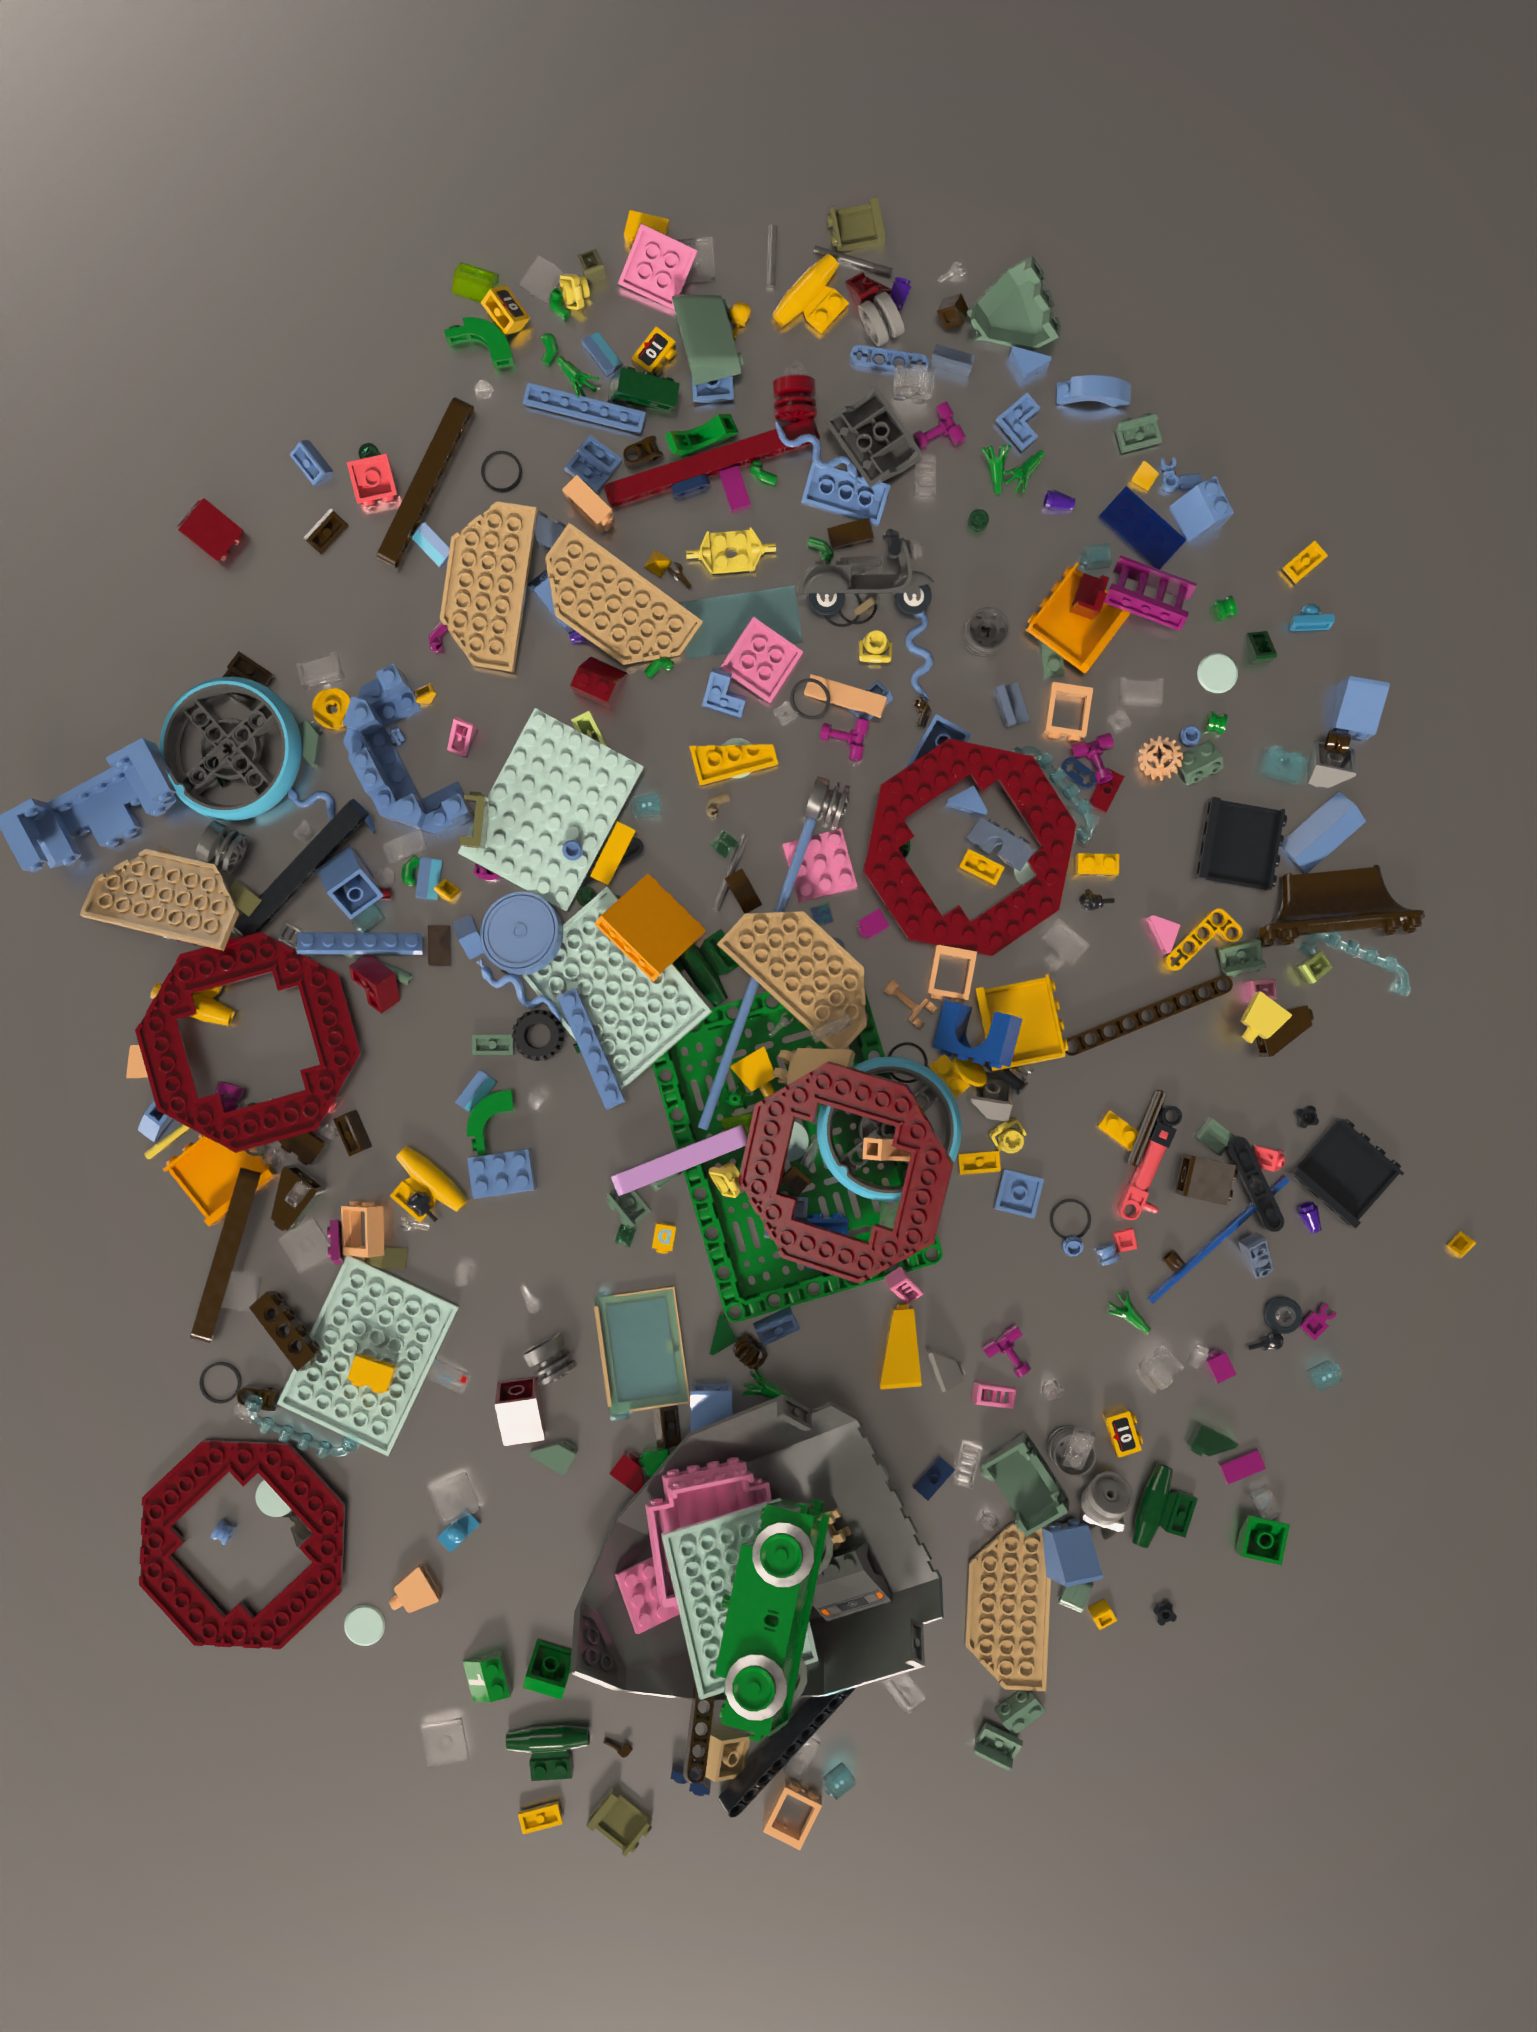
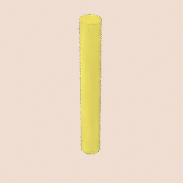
M181 1124L145 1152V1157L150 1160L190 1128Z

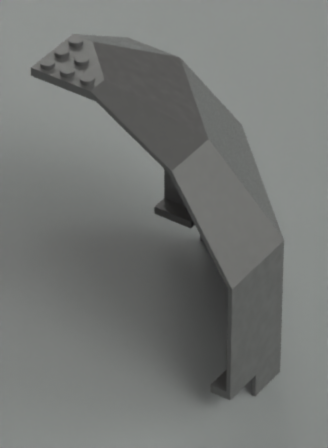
M781 1395L688 1433L613 1521L574 1611L570 1674L614 1691L692 1700L695 1679L680 1614L640 1634H635L615 1574L653 1557L645 1505L649 1504L650 1500L656 1498H663V1501H665L662 1475H666L667 1471L672 1469H679V1472H682L692 1465H699V1468H702L711 1461H719V1464L725 1463L731 1457H739V1460L745 1461L747 1471L753 1473V1478L761 1477L762 1480L769 1482L772 1500L780 1498L781 1500L786 1499L814 1506L815 1504L810 1503V1500L818 1499L824 1501L823 1509L833 1510L838 1508L842 1516L836 1518V1521L832 1523L836 1532L848 1526L852 1534L845 1537L846 1540L841 1542V1546L834 1550L833 1553L867 1542L869 1545L867 1559L875 1574L883 1576L893 1597L891 1602L830 1621H826L812 1605L809 1622L818 1661L806 1665L807 1684L803 1693L798 1698L828 1696L925 1667L923 1625L944 1618L942 1577L938 1569H933L930 1563L932 1557L925 1544H920L916 1536L918 1530L911 1517H906L902 1509L904 1503L897 1490H892L888 1482L890 1477L883 1463H878L874 1455L876 1450L869 1436L865 1437L860 1428L862 1423L859 1417L832 1402L811 1410L795 1400ZM724 1692L715 1695L714 1702L726 1701Z

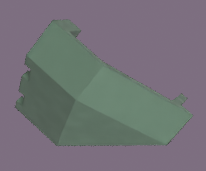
M1033 255L1006 269L967 311L971 318L972 326L977 330L976 340L1033 351L1059 338L1061 324L1059 318L1053 315L1051 309L1054 306L1050 290H1046L1042 281L1046 279L1044 272Z

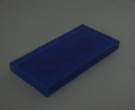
M1127 486L1098 517L1151 566L1159 570L1186 541L1180 533Z

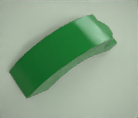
M476 317L463 318L464 326L453 325L449 329L444 330L448 344L470 340L485 344L490 350L494 368L514 365L512 351L505 335L491 322Z
M718 414L696 428L685 431H670L665 435L672 454L686 457L716 447L739 432L731 414Z
M511 1088L496 1090L485 1095L472 1108L468 1117L466 1132L467 1137L475 1136V1139H471L472 1149L477 1151V1156L486 1155L483 1136L486 1121L496 1113L514 1111Z

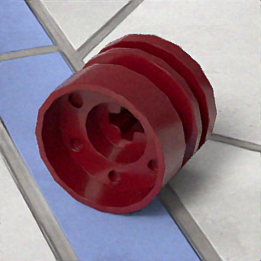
M788 375L773 381V397L777 399L774 402L776 420L795 423L817 416L816 400L812 398L816 394L815 379L807 375Z

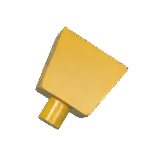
M764 1046L730 1066L751 1092L759 1088L764 1098L775 1092L769 1081L776 1077L773 1076L774 1070Z

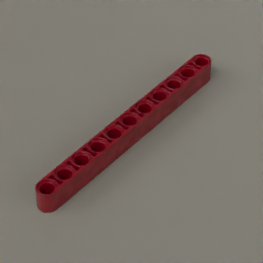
M814 418L804 419L782 427L786 438L789 440H794L804 434L815 435L820 440ZM777 429L610 482L604 486L609 506L618 507L670 490L672 485L699 475L707 474L708 477L719 474V471L735 466H745L753 461H760L812 443L805 442L797 447H787L781 442Z

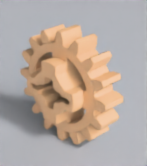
M1158 736L1157 741L1150 738V744H1143L1145 750H1139L1140 757H1138V762L1141 763L1139 766L1141 771L1144 770L1145 776L1151 774L1153 780L1157 776L1160 777V780H1163L1165 775L1171 778V772L1178 773L1177 767H1182L1181 760L1184 757L1183 753H1181V746H1177L1176 740L1170 743L1168 736L1165 740Z

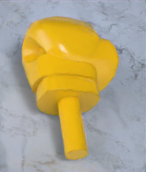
M735 302L733 307H729L728 316L732 318L731 324L735 325L732 334L734 339H737L739 328L745 327V323L751 313L750 306L743 302Z

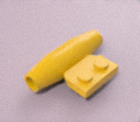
M826 254L808 268L785 293L772 313L773 318L781 326H785L803 312L806 321L821 335L849 305V302L835 289L826 286L839 266L836 259L830 254Z
M156 983L151 991V999L156 997L162 984ZM223 986L192 994L198 1014L190 1017L229 1026L234 1018L235 1011L213 999L221 993Z
M406 1145L396 1156V1159L411 1177L403 1180L391 1193L390 1197L419 1223L427 1215L421 1216L407 1205V1200L416 1191L428 1193L431 1198L429 1204L432 1205L430 1211L435 1207L436 1199L456 1212L468 1201L453 1180L422 1154Z

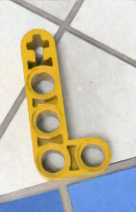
M1223 909L1211 910L1172 948L1170 953L1164 956L1163 966L1168 971L1179 970L1215 934L1225 942H1234L1241 938L1242 928ZM1214 913L1219 914L1221 917L1219 924L1213 922L1212 916ZM1200 927L1206 930L1205 938H1201L1198 935ZM1229 927L1235 930L1234 938H1230L1227 935ZM1185 942H1189L1192 945L1190 953L1185 952L1183 948ZM1179 954L1183 956L1175 961L1177 965H1170L1172 958H1176Z

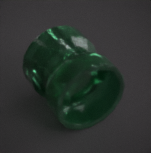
M722 830L719 833V838L713 840L710 846L723 858H726L729 850L734 848L738 842L726 831Z

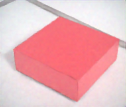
M1133 1228L1112 1232L1117 1253L1138 1248Z

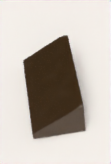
M329 509L303 539L322 554L348 524L334 510Z
M428 925V966H451L450 925Z
M357 1110L350 1111L333 1119L349 1157L372 1147Z
M678 1405L653 1408L657 1447L665 1449L678 1446L681 1443Z

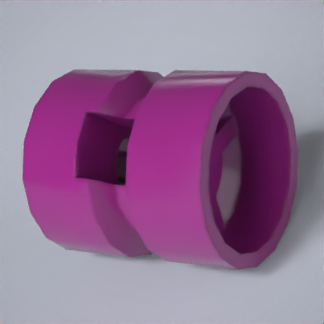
M218 1081L215 1092L216 1094L220 1093L225 1112L239 1108L237 1101L242 1098L244 1087ZM224 1093L232 1095V1099L224 1098Z

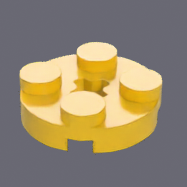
M338 688L320 691L312 702L315 720L328 729L339 730L344 727L343 721L351 700L350 696ZM336 703L338 711L330 714L328 706H333Z

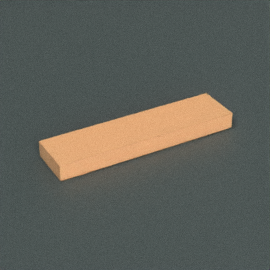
M810 675L809 678L816 679L826 686L830 694V703L875 717H882L888 701L887 697L819 676ZM808 682L804 694L827 702L824 690L818 684Z

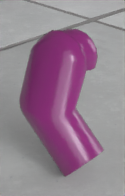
M442 622L428 636L429 647L433 652H440L443 649L441 636L448 628Z

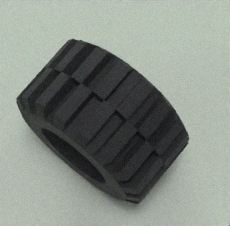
M530 1010V1012L522 1014L523 1016L516 1020L517 1023L512 1028L514 1029L512 1033L513 1045L516 1046L517 1052L526 1059L533 1061L548 1060L556 1056L558 1051L562 1049L563 1042H565V1029L562 1023L554 1014L545 1010ZM536 1023H542L550 1030L548 1044L540 1048L532 1046L527 1039L528 1029Z

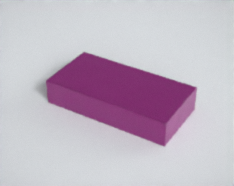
M735 466L719 471L731 512L751 506L739 467Z
M1257 1448L1219 1464L1228 1485L1266 1469Z

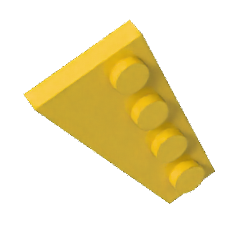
M773 744L689 746L700 786L778 765Z

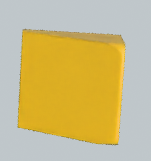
M1143 460L1131 481L1144 490L1149 491L1159 473Z
M1105 1598L1088 1607L1099 1630L1117 1621Z

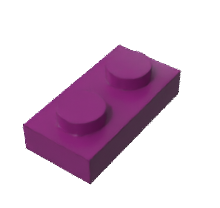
M338 1219L330 1220V1227H327V1236L331 1243V1246L328 1247V1258L335 1265L344 1264V1255H342V1223Z

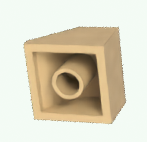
M723 1730L711 1731L705 1777L714 1782L735 1779L747 1765L750 1735Z

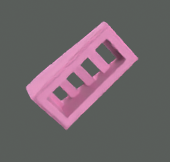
M902 1267L895 1269L885 1276L890 1290L905 1303L909 1304L924 1294L923 1290Z
M974 1382L971 1402L977 1405L1014 1409L1017 1389ZM989 1389L991 1390L990 1401L988 1400ZM997 1390L1000 1391L998 1402H996ZM1005 1392H1008L1007 1403H1004Z

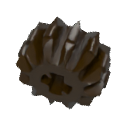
M743 1335L739 1338L732 1349L735 1357L744 1366H748L749 1369L757 1370L764 1364L768 1356L766 1349L761 1343L749 1335Z

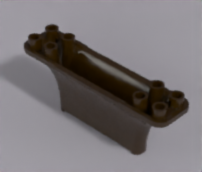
M1373 865L1370 868L1296 875L1287 873L1282 877L1283 897L1280 911L1272 923L1260 927L1256 933V939L1261 941L1262 947H1270L1278 939H1281L1282 945H1291L1294 943V939L1303 935L1365 929H1383V934L1387 936L1396 934V929L1403 927L1404 933L1408 934L1416 932V927L1422 926L1421 920L1425 917V913L1423 910L1407 909L1392 898L1385 886L1379 865Z

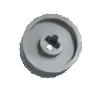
M886 292L874 296V304L871 301H865L858 305V312L864 328L877 347L887 343L889 335L896 338L904 333L905 329L900 313Z
M1102 1472L1096 1475L1082 1492V1509L1093 1522L1100 1525H1113L1132 1506L1134 1499L1133 1490L1129 1482L1121 1475L1114 1472Z

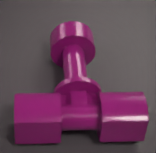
M947 401L936 407V412L940 418L938 426L924 433L919 430L913 434L919 449L928 445L927 440L940 433H943L945 436L949 434L954 445H958L966 439L960 424L956 425L952 418L954 413Z
M858 717L855 729H851L850 732L832 729V724L823 723L820 739L829 740L830 737L848 740V745H851L849 758L861 761L865 745H863L864 735L868 734L870 719Z
M1111 733L1097 736L1096 741L1086 743L1084 740L1071 744L1073 758L1077 759L1087 756L1089 759H1093L1098 771L1095 773L1097 783H1106L1113 778L1111 770L1105 768L1101 759L1103 750L1113 748L1114 746Z
M1014 1324L1003 1331V1336L997 1340H990L982 1346V1349L989 1358L999 1351L1001 1354L1006 1353L1016 1367L1013 1371L1019 1378L1028 1373L1031 1367L1027 1361L1022 1363L1013 1350L1015 1346L1013 1342L1023 1335L1017 1325Z

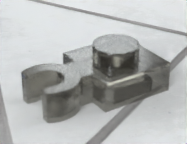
M291 1511L289 1512V1518L295 1525L290 1527L295 1544L299 1547L313 1533Z

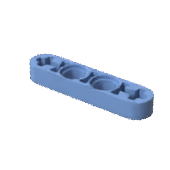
M856 345L850 352L851 362L859 367L922 375L927 371L929 365L928 358L918 353ZM858 351L862 352V356L867 357H861V360H857V356L855 355H857ZM868 352L871 353L870 362H867ZM876 354H882L885 357V361L878 364L873 358ZM902 357L905 360V364L898 367L894 364V359ZM909 358H910V359H911V363H914V364H911V365H910V368H907L908 362H909ZM918 360L922 361V364L925 365L921 369L917 368L916 363Z

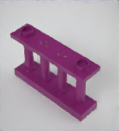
M1120 555L1113 572L1120 574L1117 585L1111 584L1104 603L1181 631L1189 614L1188 611L1182 609L1184 600L1190 599L1197 583ZM1127 577L1139 581L1136 592L1124 588ZM1146 585L1158 588L1155 599L1144 595ZM1165 592L1177 595L1174 606L1163 602Z

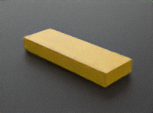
M617 821L590 877L609 886L636 830Z

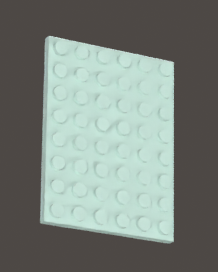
M535 708L487 797L490 799L485 849L461 846L458 853L527 891L541 896L553 905L568 911L644 766ZM474 823L466 837L473 838ZM569 840H576L583 847L582 856L574 861L565 858L562 852L563 845Z
M606 887L563 925L562 944L552 962L538 972L522 976L538 996L544 995L552 1000L561 1016L559 1021L574 1039L575 1037L557 997L572 989H578L620 1088L623 1090L713 1011L673 963L653 982L595 925L598 918L618 900L609 887Z
M346 1256L344 1264L309 1335L312 1340H315L320 1345V1351L323 1355L305 1371L297 1372L295 1368L293 1369L277 1404L389 1456L459 1306L377 1267L368 1265L358 1258ZM362 1353L398 1366L390 1390L383 1392V1394L376 1393L371 1390V1387L366 1385L363 1387L355 1386L351 1380L347 1379L356 1354Z
M780 1498L661 1534L697 1692L701 1700L723 1693L725 1689L726 1678L714 1675L728 1612L727 1608H721L724 1594L731 1596L741 1544L756 1540L757 1531L761 1529L763 1521L760 1520L762 1508L766 1507V1504L781 1501ZM810 1622L808 1623L802 1653L806 1665L818 1661Z

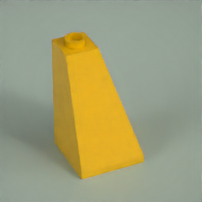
M908 1303L897 1304V1308H892L878 1376L880 1390L922 1386L914 1308L909 1306Z

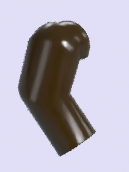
M916 697L913 702L919 713L916 725L925 728L932 710L925 698Z

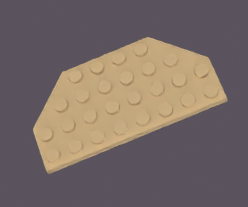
M496 501L490 506L491 508L482 515H478L468 523V526L451 537L440 620L452 634L451 636L467 655L473 666L514 672L538 508Z
M570 523L567 524L545 556L555 616L622 665L680 655L703 623L701 619Z
M148 849L139 852V856L130 861L127 859L114 866V870L105 875L102 873L95 877L80 912V915L85 918L223 951L239 915L220 869L215 864Z
M804 911L745 913L717 943L725 953L828 1048L846 1049L867 1026L864 967Z
M1010 1523L969 1561L965 1646L1005 1690L1046 1691L1051 1579L1046 1577L1042 1528L1025 1536L1023 1531L1020 1532L1017 1529L1015 1523Z

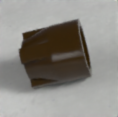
M1174 1249L1162 1258L1167 1267L1175 1272L1185 1264Z

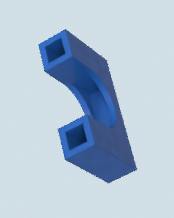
M945 1000L932 1048L939 1049V1054H945L950 1057L954 1053L956 1058L968 1061V1057L973 1058L972 1062L982 1065L987 1061L990 1062L989 1066L1001 1069L1002 1065L1010 1067L1022 1018L994 1011L987 1038L981 1045L972 1048L967 1040V1026L972 1007Z

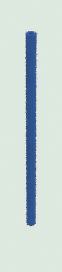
M1286 1176L1281 1177L1270 1187L1273 1196L1289 1182ZM1253 1203L1147 1297L1152 1304L1156 1302L1256 1212Z

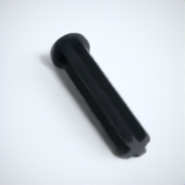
M985 1061L984 1066L992 1071L991 1066H989L990 1062ZM1007 1068L992 1071L1013 1088L1018 1096L1029 1084L1019 1079Z

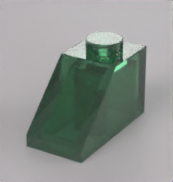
M1199 1421L1187 1442L1192 1447L1191 1451L1199 1456H1202L1203 1453L1207 1456H1212L1235 1449L1239 1445L1235 1440Z

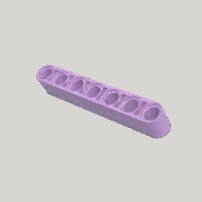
M741 1124L613 1175L611 1179L618 1196L746 1146L748 1135L744 1125Z

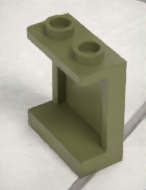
M878 197L870 198L869 204L835 210L834 206L830 207L829 214H826L828 227H832L833 234H830L832 247L836 246L837 252L843 253L885 245L886 236Z
M470 791V795H464V799L469 802H476L473 838L460 836L459 845L485 849L490 799L486 798L485 794L481 792Z
M613 1787L588 1818L586 1826L592 1831L595 1828L621 1848L622 1855L626 1857L629 1852L633 1853L639 1845L638 1840L642 1835L646 1837L652 1829V1817Z

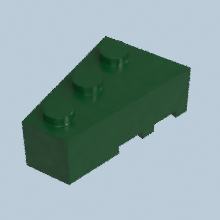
M624 366L611 378L607 402L614 403V399L625 400L626 405L633 406V402L645 405V408L671 412L676 407L680 383L674 382V379L670 377L659 378L655 377V374L651 372L640 373L632 367Z

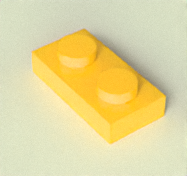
M1313 541L1282 569L1296 584L1328 555L1316 541Z
M967 849L959 865V868L994 886L997 884L1005 868L970 849Z
M1109 1110L1097 1125L1099 1129L1126 1149L1132 1150L1139 1131Z
M999 1151L958 1154L960 1175L1001 1171Z
M558 1801L518 1812L523 1834L563 1824Z

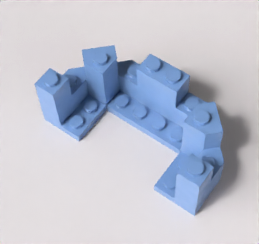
M394 663L375 672L377 679L361 686L358 698L351 697L343 721V725L347 727L343 743L349 753L347 757L365 793L372 798L379 814L386 819L437 836H442L474 820L475 814L469 802L464 799L465 794L458 781L421 799L395 745L388 736L386 728L422 709L419 703L416 702L414 693L404 673Z
M140 738L107 756L108 764L113 767L49 802L30 798L1 814L0 830L21 869L33 873L41 870L45 863H48L50 869L73 864L81 854L72 837L77 835L83 836L90 832L89 829H91L99 846L108 848L119 844L118 840L124 837L130 838L136 835V831L141 829V826L130 806L136 807L141 804L146 814L155 817L166 813L177 801L174 796L176 790L168 777L171 771L156 743Z

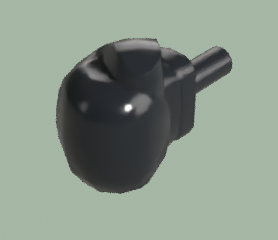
M1086 889L1079 896L1080 905L1087 911L1103 908L1104 904L1115 902L1114 898L1103 899L1101 894H1093L1090 889Z
M416 1191L407 1200L409 1208L421 1216L426 1214L434 1223L438 1220L430 1211L432 1205L429 1204L431 1198L428 1193Z
M1271 1333L1268 1337L1259 1339V1343L1248 1345L1249 1351L1257 1348H1262L1263 1351L1278 1350L1282 1348L1284 1338L1280 1333Z

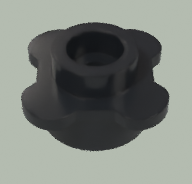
M1314 1106L1296 1111L1301 1128L1319 1123Z
M1165 1602V1604H1160L1153 1608L1159 1625L1164 1626L1166 1622H1174L1177 1619V1615L1172 1610V1603Z

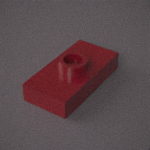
M1111 770L1113 778L1106 783H1098L1087 805L1103 813H1106L1125 777Z

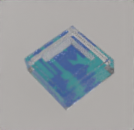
M829 902L809 908L812 920L819 926L835 922Z

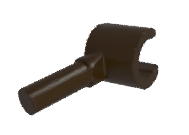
M674 562L677 566L676 571H673L671 567H667L668 572L677 575L687 588L692 586L682 573L683 567L681 564Z
M606 1738L603 1742L614 1748L622 1758L627 1757L633 1750L632 1746L627 1742H624L622 1746Z

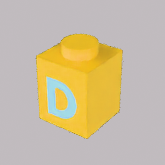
M656 1223L652 1248H655L656 1252L668 1254V1251H673L677 1225Z

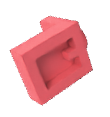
M1256 1145L1254 1148V1155L1260 1168L1275 1172L1284 1167L1286 1161L1284 1150H1275Z

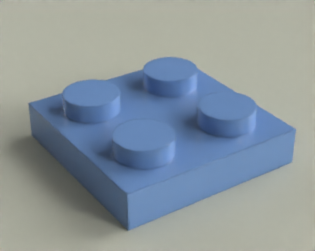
M1003 1169L994 1209L1034 1219L1044 1179Z

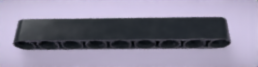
M351 799L259 896L262 901L252 914L247 916L244 913L235 922L232 932L238 938L259 933L316 873L317 868L322 866L368 817L369 812L355 799Z
M855 1688L828 1696L810 1697L789 1719L788 1724L783 1726L719 1795L718 1801L730 1818H734L743 1812L850 1696Z

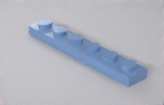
M527 383L523 405L642 434L646 412L580 395L576 397V394Z
M297 933V954L422 955V933Z
M572 989L558 996L559 1003L605 1109L608 1110L626 1102L578 989Z

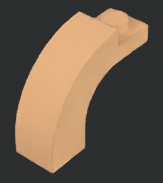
M864 1138L862 1159L910 1161L911 1152L892 1147L893 1138Z

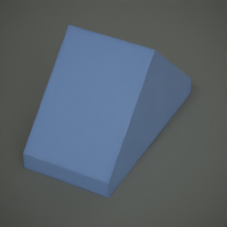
M1012 346L1009 355L1023 381L1046 369L1052 356Z
M974 785L946 801V806L983 817L986 816L988 811Z
M467 915L453 922L457 939L468 958L473 959L483 954L480 932L472 915Z

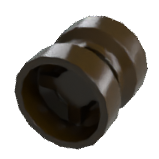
M1330 729L1325 740L1324 749L1329 751L1334 749L1338 753L1346 754L1350 745L1351 734H1338L1337 731Z

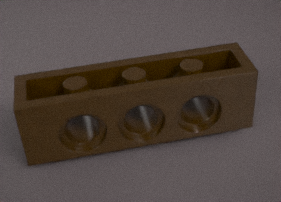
M267 1291L249 1307L297 1372L305 1371L323 1355L320 1351V1345L311 1339L308 1335V1329L298 1322L295 1312L285 1305L284 1298L280 1293ZM274 1309L278 1312L276 1319L273 1316ZM286 1325L290 1327L289 1334L285 1332ZM298 1341L302 1343L301 1350L297 1348Z

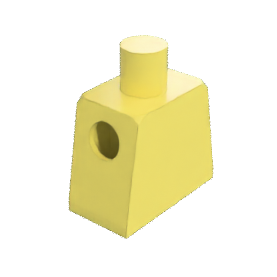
M1261 991L1255 992L1241 1018V1022L1248 1027L1241 1037L1251 1044L1258 1035L1263 1039H1268L1291 1018L1292 1014Z

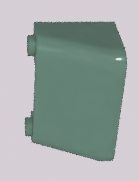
M679 294L672 296L674 313L680 328L694 386L741 374L740 365H744L741 352L737 353L726 314L729 311L726 298L722 299L721 295Z
M1027 1433L1014 1439L981 1464L980 1471L986 1480L995 1481L1016 1513L1015 1526L1020 1532L1023 1531L1025 1536L1032 1534L1068 1513L1069 1499L1066 1492Z

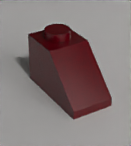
M625 1450L609 1474L637 1494L645 1484L643 1469L639 1461L640 1457L632 1451L628 1453Z

